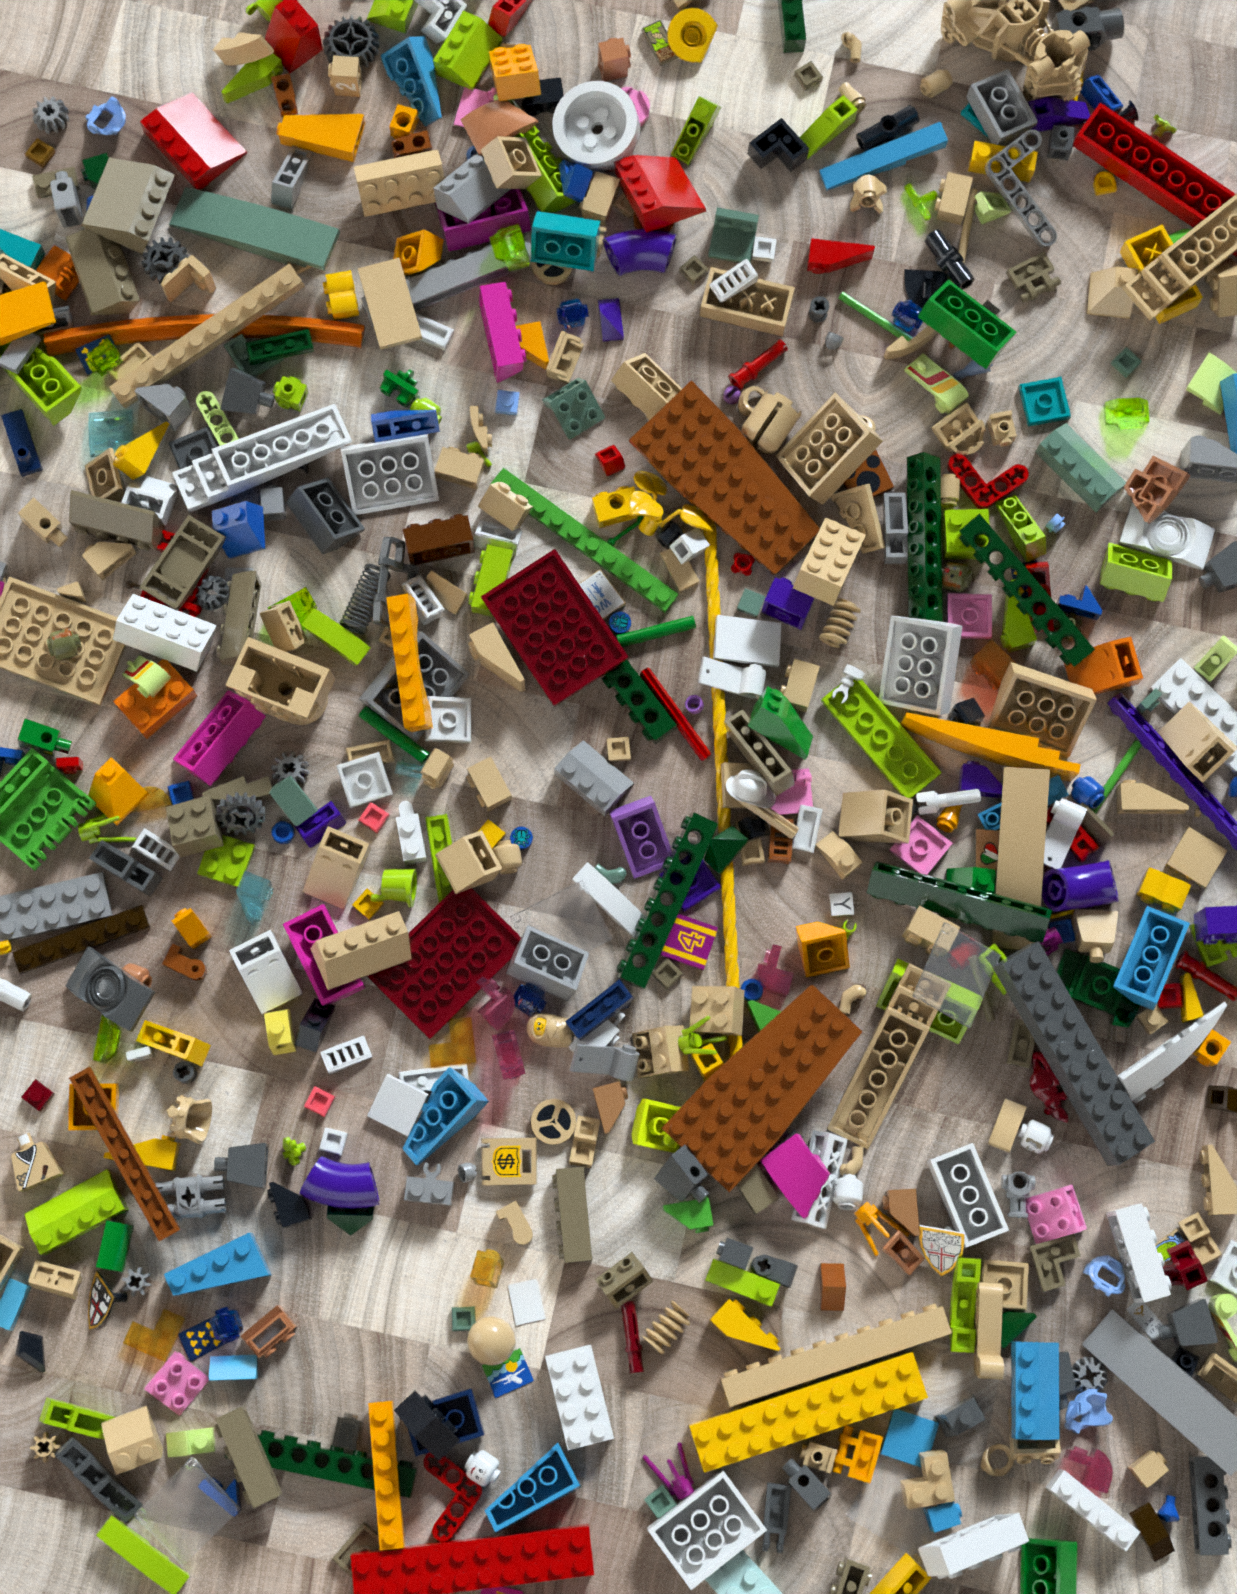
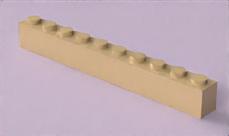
M289 263L109 386L120 404L127 409L138 401L135 393L136 388L162 385L304 288L303 282Z
M935 1303L922 1307L923 1312L914 1314V1311L900 1314L901 1319L892 1321V1318L879 1321L878 1327L871 1329L870 1325L858 1328L856 1329L857 1334L848 1336L847 1332L834 1336L835 1341L826 1343V1340L812 1343L813 1348L804 1351V1348L800 1347L791 1350L790 1356L782 1358L781 1354L768 1358L769 1363L760 1365L758 1361L746 1365L747 1370L739 1373L737 1369L723 1373L724 1378H721L720 1381L728 1406L732 1407L952 1334L943 1306L936 1307Z

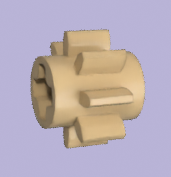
M44 1432L43 1439L35 1436L36 1444L30 1447V1449L36 1452L34 1459L41 1456L43 1457V1462L46 1463L50 1455L56 1458V1450L62 1447L60 1444L57 1445L55 1441L58 1436L55 1435L50 1438L48 1432ZM49 1442L48 1449L50 1451L43 1452L44 1445L42 1443Z

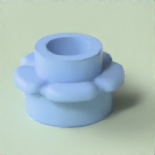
M1057 513L1045 525L1049 529L1048 532L1054 531L1057 533L1065 525L1062 521L1065 517H1061Z

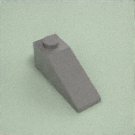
M292 146L272 182V204L292 209L299 196L313 151Z

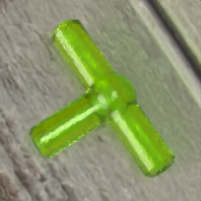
M906 184L904 190L912 200V205L917 208L925 221L930 220L932 215L925 206V203L936 199L938 196L937 192L933 190L919 196L912 184Z

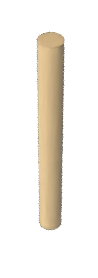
M971 188L969 192L958 252L964 259V264L976 203L974 196L978 192L975 188Z

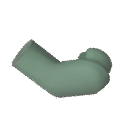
M599 863L594 867L611 884L622 882L627 875L623 867L606 870Z

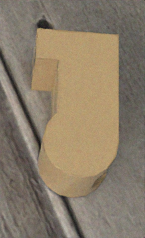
M517 1201L496 1211L500 1221L507 1218L513 1230L512 1236L516 1243L526 1245L531 1242L533 1238L532 1229Z

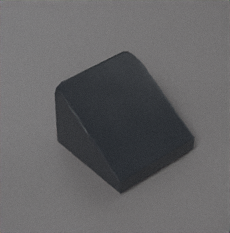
M758 815L745 817L738 822L740 832L749 839L748 842L771 834L767 822Z

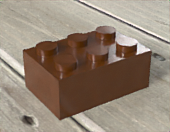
M456 514L451 516L450 519L442 521L441 519H433L428 524L423 525L414 523L403 529L410 565L417 566L475 553L468 515Z

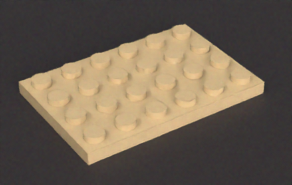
M9 577L0 597V668L101 706L126 648L125 644L113 640L118 617ZM70 628L74 634L79 635L82 647H78V654L76 656L58 660L55 656L50 655L47 639L50 638V634L54 631Z

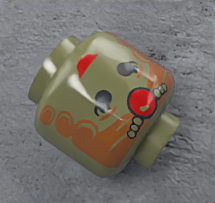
M950 561L946 564L945 568L942 567V587L946 590L963 592L965 588L968 589L970 587L973 572L970 571L966 564Z
M70 628L54 631L50 634V638L47 639L50 655L55 656L58 660L76 656L78 654V647H82L79 635L74 634Z

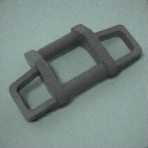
M395 537L383 538L378 560L380 570L377 594H374L373 622L386 628H390L389 614L387 621L383 620L382 614L383 605L387 606L386 597H389L385 595L388 570L408 573L407 581L416 577V574H419L418 566L404 564L406 543ZM391 544L396 546L395 560L389 558Z

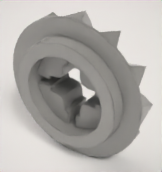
M1083 1357L1078 1359L1072 1366L1075 1386L1078 1392L1082 1393L1089 1389H1098L1097 1392H1100L1104 1389L1108 1379L1107 1370L1101 1361L1094 1357ZM1087 1369H1089L1090 1372H1098V1374L1092 1378V1384L1089 1382V1380H1080L1081 1377L1086 1375Z

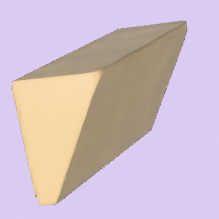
M432 570L429 572L425 582L443 608L456 615L468 599L467 593Z

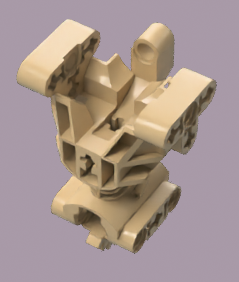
M948 0L944 3L940 30L945 41L951 44L958 40L963 46H967L972 42L979 49L992 52L991 58L996 61H1020L1025 64L1027 70L1023 86V96L1027 102L1057 95L1059 99L1062 98L1064 101H1070L1079 95V91L1082 90L1080 87L1082 82L1079 78H1081V73L1084 71L1090 41L1081 30L1072 34L1069 30L1054 31L1051 29L1047 21L1049 0H981L973 6L971 0ZM1045 25L1048 29V34L1044 33Z

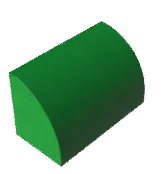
M106 1220L96 1264L97 1268L124 1272L134 1228L133 1225Z

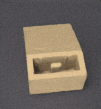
M1190 701L1158 731L1159 735L1184 765L1202 783L1237 750V746Z
M328 826L315 855L303 893L344 910L372 849L370 844Z

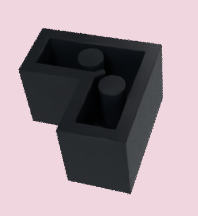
M780 118L749 142L747 154L760 169L778 157L789 171L792 172L807 160L809 147Z
M415 1390L394 1411L412 1435L440 1461L460 1442V1439L455 1434L457 1428L449 1420L444 1422V1415L436 1407L432 1409L435 1404L426 1394L421 1396Z

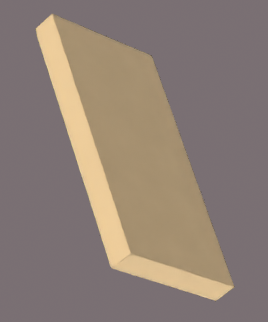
M400 258L357 268L380 350L422 339Z

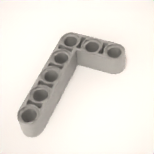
M1029 130L988 160L985 165V172L1036 244L1040 247H1048L1056 242L1057 233L1011 169L1037 149L1042 142L1041 134L1038 131ZM1027 135H1032L1035 138L1034 146L1027 145ZM1010 148L1017 150L1018 157L1016 160L1008 156ZM996 161L1000 164L1001 170L999 173H994L991 170L992 162ZM1005 179H1010L1013 182L1012 190L1008 191L1004 188L1003 182ZM1018 196L1025 199L1026 205L1024 208H1019L1016 205ZM1030 214H1035L1038 217V223L1035 226L1031 225L1028 221ZM1043 231H1047L1051 235L1048 243L1043 242L1041 239Z

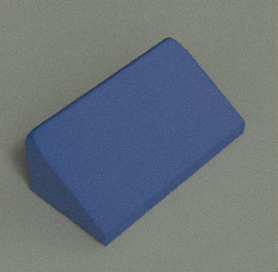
M1099 74L1086 78L1083 82L1080 93L1094 110L1100 102L1115 113L1124 107Z

